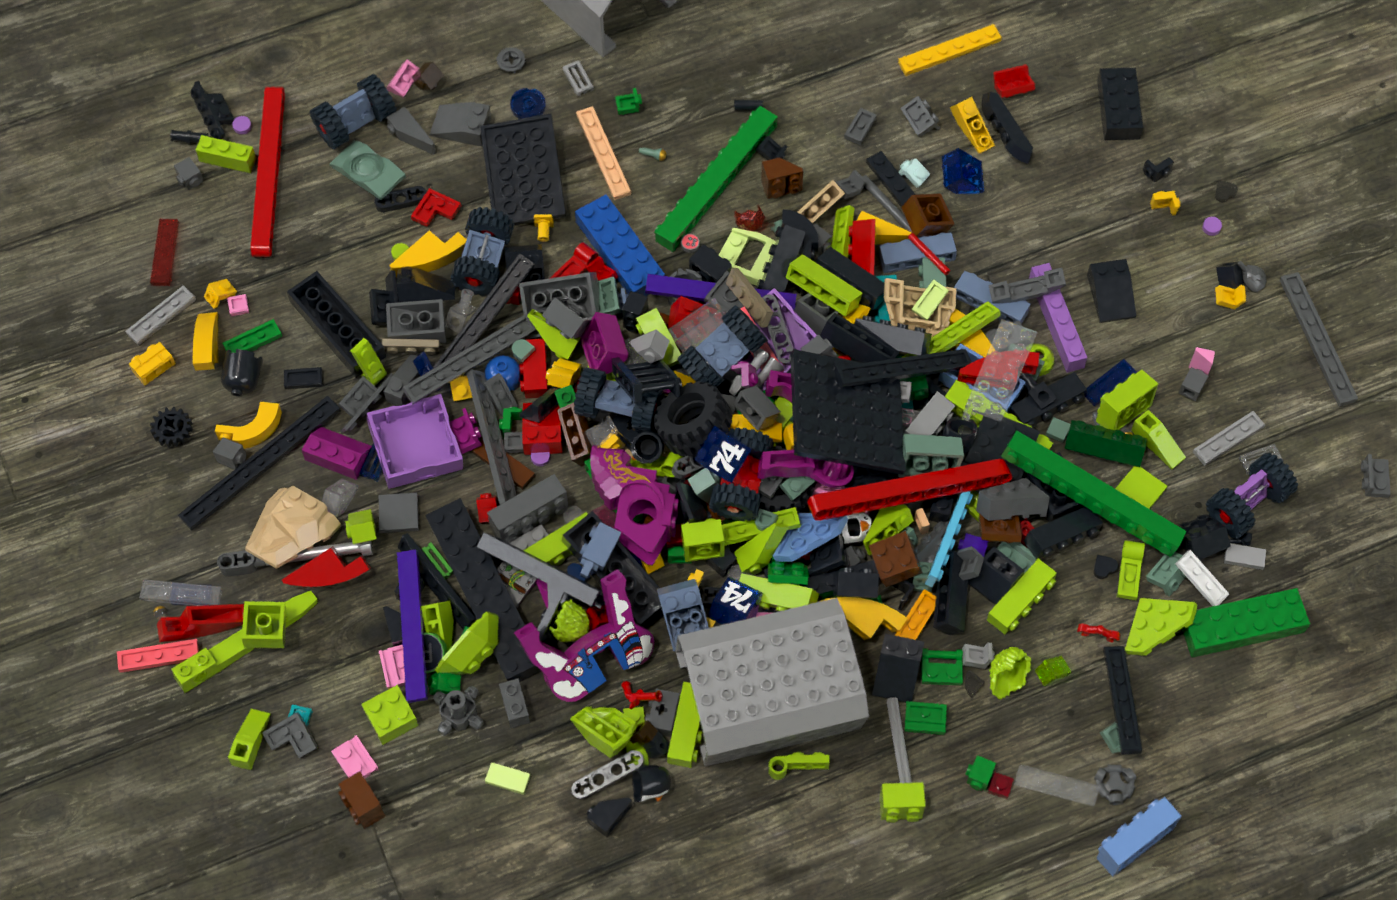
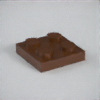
M979 513L978 520L981 540L1021 543L1022 535L1018 515H1013L1011 519L987 520Z

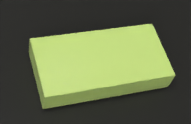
M933 279L911 311L924 320H928L949 290Z
M491 762L485 783L524 795L530 774Z

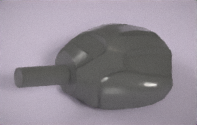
M1242 261L1238 262V265L1243 269V280L1246 286L1252 292H1258L1263 289L1267 283L1266 274L1263 269L1254 265L1245 266Z

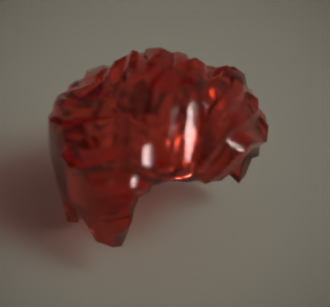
M757 205V211L734 212L735 224L739 229L755 231L762 226L765 215L759 205Z

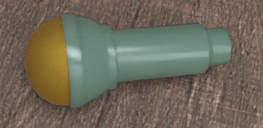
M649 148L639 149V153H642V155L652 156L658 161H663L666 158V151L662 148L655 150Z

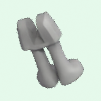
M759 348L753 353L754 359L751 365L757 371L770 355ZM773 357L769 359L758 375V383L756 385L759 389L767 380L770 370L780 372L784 370V367ZM736 375L729 390V393L733 396L742 389V379L739 375Z

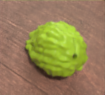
M572 600L564 601L561 604L562 610L555 620L557 629L553 627L549 629L560 642H575L588 633L590 621L585 609L573 603Z
M1009 647L996 654L991 662V668L989 669L991 673L989 675L991 677L990 690L998 699L1006 698V696H1010L1011 691L1015 692L1026 685L1027 673L1031 671V657L1027 656V653L1022 649Z

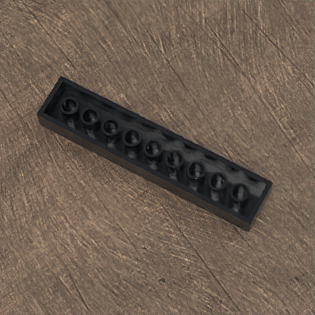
M461 498L426 514L425 516L476 619H480L486 611L495 613L499 617L498 644L493 649V653L507 681L519 679V682L541 672L542 670L535 666L527 657L514 632L525 625L489 553L477 547L481 538Z

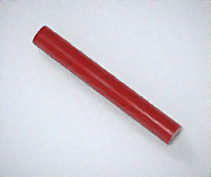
M914 233L908 236V239L944 275L950 272V269Z

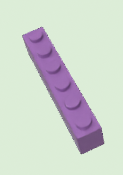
M1046 263L1032 267L1029 279L1042 276L1045 271L1052 270L1050 264ZM1060 289L1037 297L1066 373L1083 369L1087 361V355Z

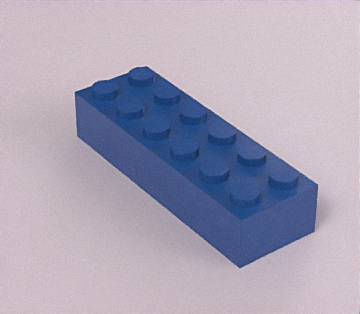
M605 194L575 211L577 225L606 265L616 271L618 275L616 279L627 294L632 291L645 296L649 295L645 293L648 274L665 276V274L609 197Z

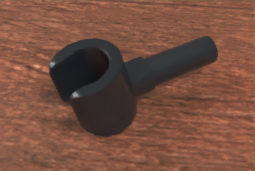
M1246 532L1241 538L1229 539L1231 544L1237 543L1249 546L1252 540V533Z

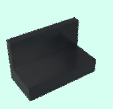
M551 387L521 412L520 417L538 423L541 422L559 406L554 393L559 388Z

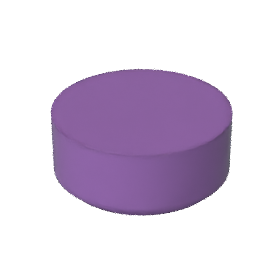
M239 116L234 119L233 128L237 134L244 135L251 130L252 126L249 118Z
M1208 217L1204 220L1202 228L1207 235L1215 236L1219 234L1222 223L1216 217Z
M549 452L531 453V461L536 466H544L550 460Z

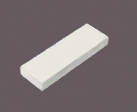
M1191 550L1187 551L1175 563L1212 606L1220 605L1229 595Z

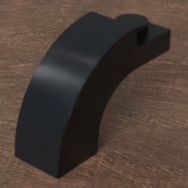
M783 209L782 223L806 232L802 241L803 255L814 261L815 252H818L819 238L814 225L802 214Z

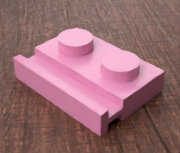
M403 644L387 648L388 650H380L379 654L387 688L390 689L396 685L398 687L404 686Z
M357 735L331 751L348 778L358 771L366 778L371 775L370 773L378 770L377 765Z

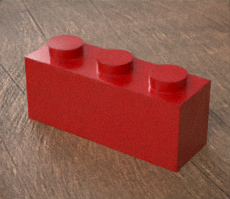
M529 339L526 341L535 347V351L523 361V364H520V373L524 375V380L520 381L521 392H525V399L539 398L548 391L544 339Z

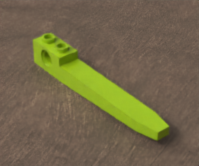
M312 591L295 596L285 602L287 610L286 628L302 618L318 603ZM241 629L209 650L204 648L171 670L175 680L184 693H186L255 648H244Z

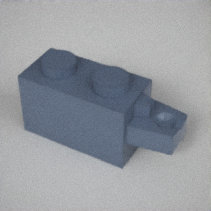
M602 522L599 523L598 527L593 526L589 537H591L589 544L585 543L580 551V554H582L580 564L584 565L580 576L587 579L591 570L597 571L598 569L603 571L620 538L621 532Z

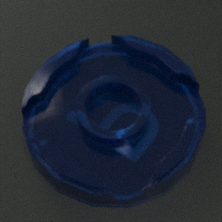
M522 88L512 95L510 108L513 115L518 119L539 116L544 113L546 108L545 98L537 89Z

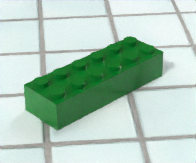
M1294 588L1196 610L1193 624L1187 628L1184 626L1181 629L1191 658L1305 633L1310 622L1298 589Z

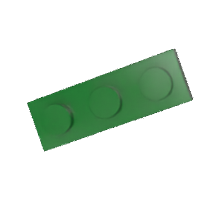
M272 319L222 344L225 350H230L231 353H236V349L251 352L281 338L282 334L276 322Z

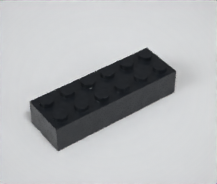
M318 271L287 291L290 303L355 378L359 377L363 372L350 350L363 338L369 341L380 361L386 357L384 346Z
M594 511L590 512L562 535L561 541L579 562H581L582 558L580 551L585 543L589 544L591 540L589 534L593 526L598 527L599 523L602 522ZM618 540L603 571L598 569L597 571L591 570L590 575L601 586L600 580L618 569L626 579L625 591L631 604L633 620L636 624L643 626L662 610L657 589L660 587Z

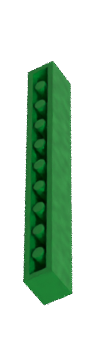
M761 106L756 111L751 112L748 121L741 124L738 133L729 139L728 145L719 151L718 157L709 163L704 173L699 175L695 185L689 187L685 197L678 200L676 208L666 215L665 221L656 227L654 231L655 242L671 252L677 249L681 244L683 236L691 232L755 154L756 148L767 135L769 136L777 127V115Z
M1016 430L1001 455L1008 462L1015 464L1025 472L1040 479L1043 483L1057 489L1060 493L1067 495L1077 503L1082 504L1109 522L1124 529L1129 534L1141 539L1144 543L1156 548L1161 553L1171 557L1179 548L1186 530Z

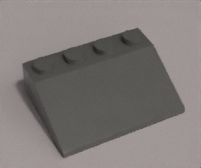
M596 272L519 283L524 315L528 314L532 309L543 314L555 297L567 296L592 317L595 312H599V286ZM537 330L527 336L528 339L542 337Z

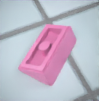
M407 59L386 89L389 92L404 97L414 82L412 76L419 68Z
M1196 347L1189 368L1200 369L1208 375L1213 364L1215 352Z

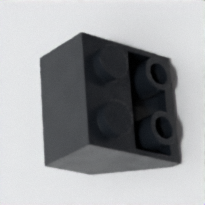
M542 244L505 247L506 269L510 267L519 253L535 263L534 268L523 283L545 279Z
M1208 514L1200 515L1195 520L1179 525V527L1186 530L1180 544L1185 552L1191 550L1199 560L1231 547L1226 526Z
M993 546L984 556L978 577L968 579V584L996 605L1023 576L1025 570Z

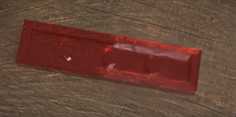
M159 219L150 280L151 286H170L179 225L178 219Z

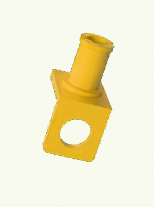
M534 215L535 227H538V241H549V227H553L554 221L552 215Z

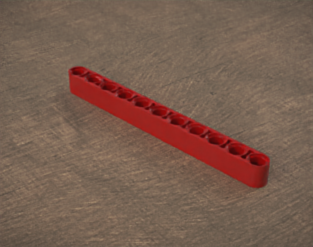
M265 87L251 236L252 257H271L285 105L284 87Z
M995 459L820 493L811 496L807 500V504L813 518L821 521L1008 483L1012 479V474L1004 459Z

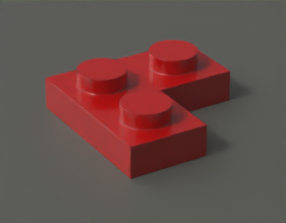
M429 188L412 213L411 220L428 227L436 213L453 220L461 208V203Z

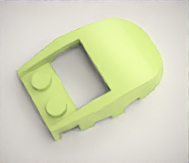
M732 228V232L719 256L728 259L732 268H738L752 285L757 286L758 280H762L764 272H762L763 266L766 261H769L771 256L769 255V249L776 241L758 232ZM757 240L765 245L751 271L736 266L748 241Z

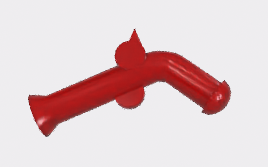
M624 681L621 684L626 699L631 702L630 709L637 706L640 701L655 700L660 702L662 700L660 690L644 693L642 689H639L636 693H632L629 681Z

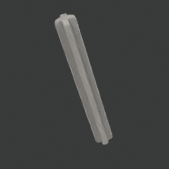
M896 697L888 698L887 707L900 783H912L898 699Z

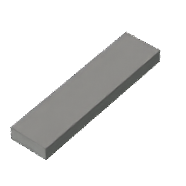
M182 286L125 332L139 346L196 301V298L186 287Z
M1252 411L1196 447L1193 453L1206 466L1263 429L1265 424Z

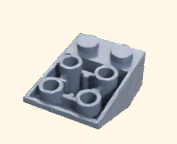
M695 579L657 589L673 651L676 648L678 635L709 628Z

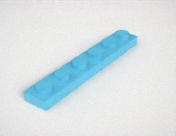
M971 491L963 492L959 495L925 585L933 587L935 581L939 582L944 571L941 570L942 565L946 566L950 555L947 554V551H951L956 540L952 538L954 534L958 535L961 528L959 520H963L966 515L967 509L964 507L966 504H970L973 494L970 493Z

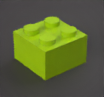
M707 519L704 522H693L690 524L687 522L681 525L685 562L724 557V536L721 519Z
M244 602L242 628L244 648H284L287 616L285 602Z
M398 685L362 703L363 710L382 745L418 726L416 717Z
M923 782L882 784L880 791L881 820L897 822L898 819H907L909 822H915L922 819L925 809Z

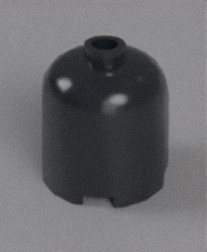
M236 349V353H231L230 350L225 352L221 383L226 390L231 392V395L241 397L242 394H249L255 390L263 363L261 356L256 358L254 357V352Z

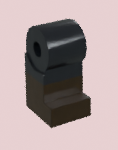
M648 720L638 724L630 741L633 744L638 742L652 759L667 754L669 743Z

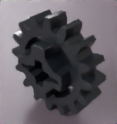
M166 407L164 413L158 411L159 416H153L154 422L150 423L152 428L150 432L156 442L159 441L161 446L166 443L167 447L170 448L171 444L174 443L178 447V442L184 444V438H190L188 432L193 431L191 426L193 423L188 413H184L183 409L180 408L177 411L173 407L169 411Z

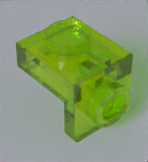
M1061 655L1044 660L1035 669V672L1042 684L1047 686L1055 679L1068 676L1071 670Z

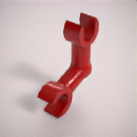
M1078 625L1077 632H1082L1081 636L1101 634L1111 643H1113L1114 639L1117 641L1120 639L1119 632L1108 630L1102 625Z

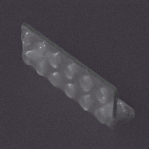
M1001 319L966 403L962 416L963 420L969 422L971 416H975L978 413L994 420L1002 421L1036 338V331Z

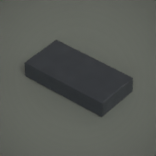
M322 367L284 370L285 389L323 387Z

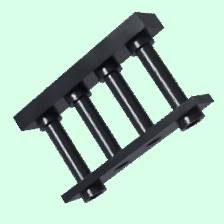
M619 357L612 358V376L634 403L642 402V395L646 392L669 389L675 397H680V389H682L681 379L678 378L663 359L651 364L643 362L626 365Z

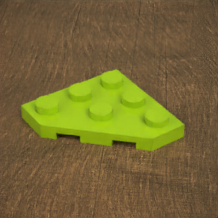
M1140 598L1125 652L1132 655H1148L1159 643L1164 644L1176 635L1175 632L1184 626L1187 628L1193 624L1198 607L1197 604L1187 601Z

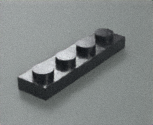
M882 151L866 159L867 165L900 207L912 195H916Z

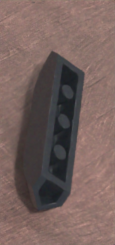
M988 92L983 94V114L986 120L992 123L993 128L999 132L1002 142L1007 144L1005 149L1016 159L1029 164L1033 151L1029 140L998 93Z

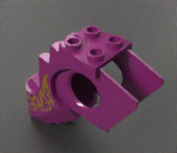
M593 444L590 456L592 482L600 498L604 500V505L610 510H617L614 529L621 532L619 541L644 563L653 565L666 542H671V537H675V524L679 514V499H675V494L670 493V485L657 482V470L631 467V456L625 450L600 448V445ZM645 513L652 516L653 520L647 524H638L633 521V518L638 514Z

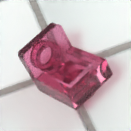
M604 504L592 510L605 525L614 529L616 521L614 510H610Z

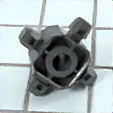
M470 686L464 693L454 690L447 695L442 692H437L434 695L433 699L439 705L442 722L438 726L439 733L445 736L449 734L452 727L457 731L466 730L469 725L477 730L482 727L483 721L477 716L474 701L479 692L477 688Z

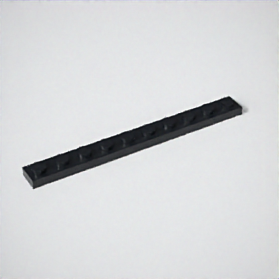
M326 396L178 514L179 518L192 531L306 440L311 433L340 412V408Z

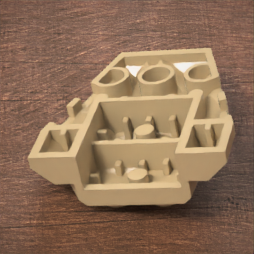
M886 278L884 283V300L891 325L897 326V323L909 325L908 329L912 330L915 327L925 328L926 333H931L932 337L949 326V318L956 307V288L945 287L949 290L930 318L924 320L911 310L926 288L905 286L903 280ZM899 351V355L907 354L906 352Z
M291 486L288 489L281 488L267 501L245 549L250 554L277 569L297 558V553L306 548L308 551L313 549V544L320 540L323 542L329 540L341 527V523L333 514L328 512L327 506L318 499L295 486Z

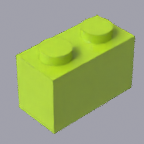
M371 509L348 514V521H345L348 539L352 538L353 544L376 539V529Z

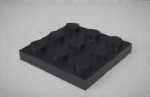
M986 409L965 463L970 465L995 459H1004L1001 455L1016 430L1034 441H1037L1040 431ZM1004 459L1012 474V479L1009 482L1021 479L1024 470Z

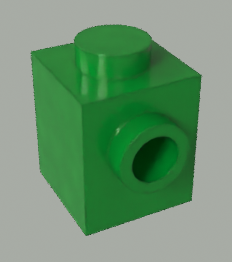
M977 755L974 764H969L965 773L968 776L967 784H970V787L975 790L982 789L986 791L996 763Z

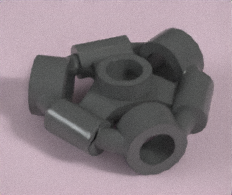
M1108 764L1105 768L1100 767L1094 778L1097 784V791L1111 805L1123 804V801L1126 798H1130L1136 788L1134 786L1136 780L1135 773L1131 768H1123L1121 765ZM1106 772L1110 774L1108 782L1102 783L1101 781ZM1120 773H1122L1124 779L1126 780V782H1127L1128 784H1125V783L1121 780V778H1120V776H1119ZM1110 791H1120V792H1122V794H1117V793H1116V794H1109V793H1110Z

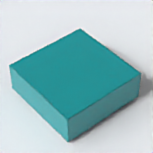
M292 704L288 717L299 712L306 726H308L312 709Z

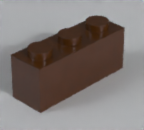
M573 402L558 409L557 412L571 460L582 467L585 465L584 461L590 459L594 443L586 418L574 413L575 404Z

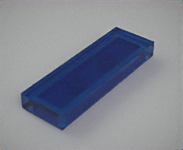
M1125 359L1121 360L1086 388L1085 398L1095 407L1101 402L1100 399L1105 393L1113 391L1117 384L1124 383L1132 373L1136 374L1137 371Z

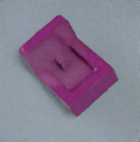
M741 361L737 365H731V370L741 374L742 387L747 389L758 383L756 368L749 364V362Z

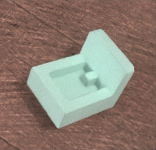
M916 158L910 161L906 160L900 165L899 174L901 176L905 175L915 187H919L930 175Z

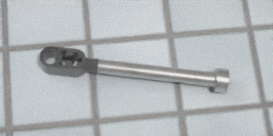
M370 540L357 544L348 542L314 547L309 551L306 548L297 553L298 557L290 562L314 559L332 546L339 556L355 553L369 556L373 555L372 542ZM246 550L223 553L217 559V565L221 573L226 577L252 574L256 571L257 567L269 565ZM226 563H232L229 567H223Z

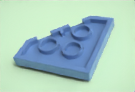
M797 513L801 527L786 531L773 554L775 561L793 562L838 536L848 521L847 516L817 521L813 518L812 513Z

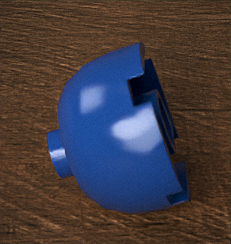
M496 356L485 367L484 373L487 380L500 373L510 391H514L519 387L522 380L520 365L510 356Z

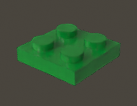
M781 561L768 563V582L808 585V566L800 562H794L792 565L784 564Z

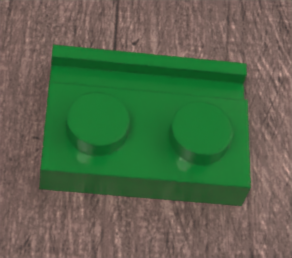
M906 701L904 732L945 735L947 705Z

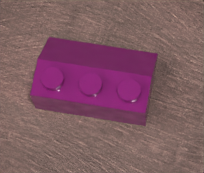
M595 312L580 339L589 368L605 371L608 374L612 372V358L619 357L624 363L628 359V350L626 349L616 315Z
M320 427L309 435L302 453L304 459L308 462L357 480L373 450V446Z

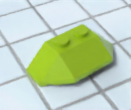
M486 611L443 656L435 671L437 673L472 674L480 668V664L493 653V649L498 644V615Z
M585 707L570 718L588 743L609 758L618 754L627 746L638 726L634 720L616 708L599 707L592 709V707Z

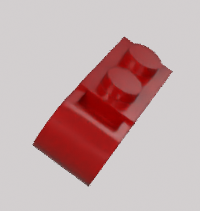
M580 243L576 247L574 255L550 278L586 272V266L598 257V253L586 243Z

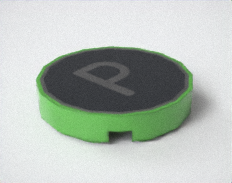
M423 633L426 672H434L440 660L448 652L446 643L436 633Z

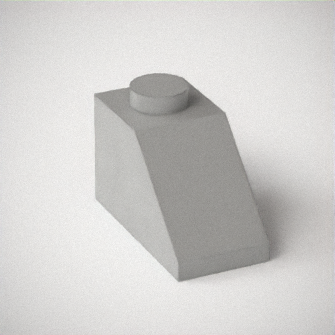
M656 329L631 340L630 344L639 355L651 364L664 358L670 340Z

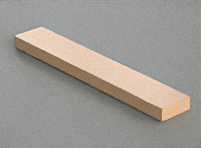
M593 106L577 111L576 116L614 200L631 195L629 185Z

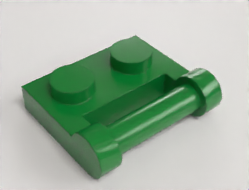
M923 648L922 684L962 686L963 650L937 651ZM928 658L956 659V664L928 663Z

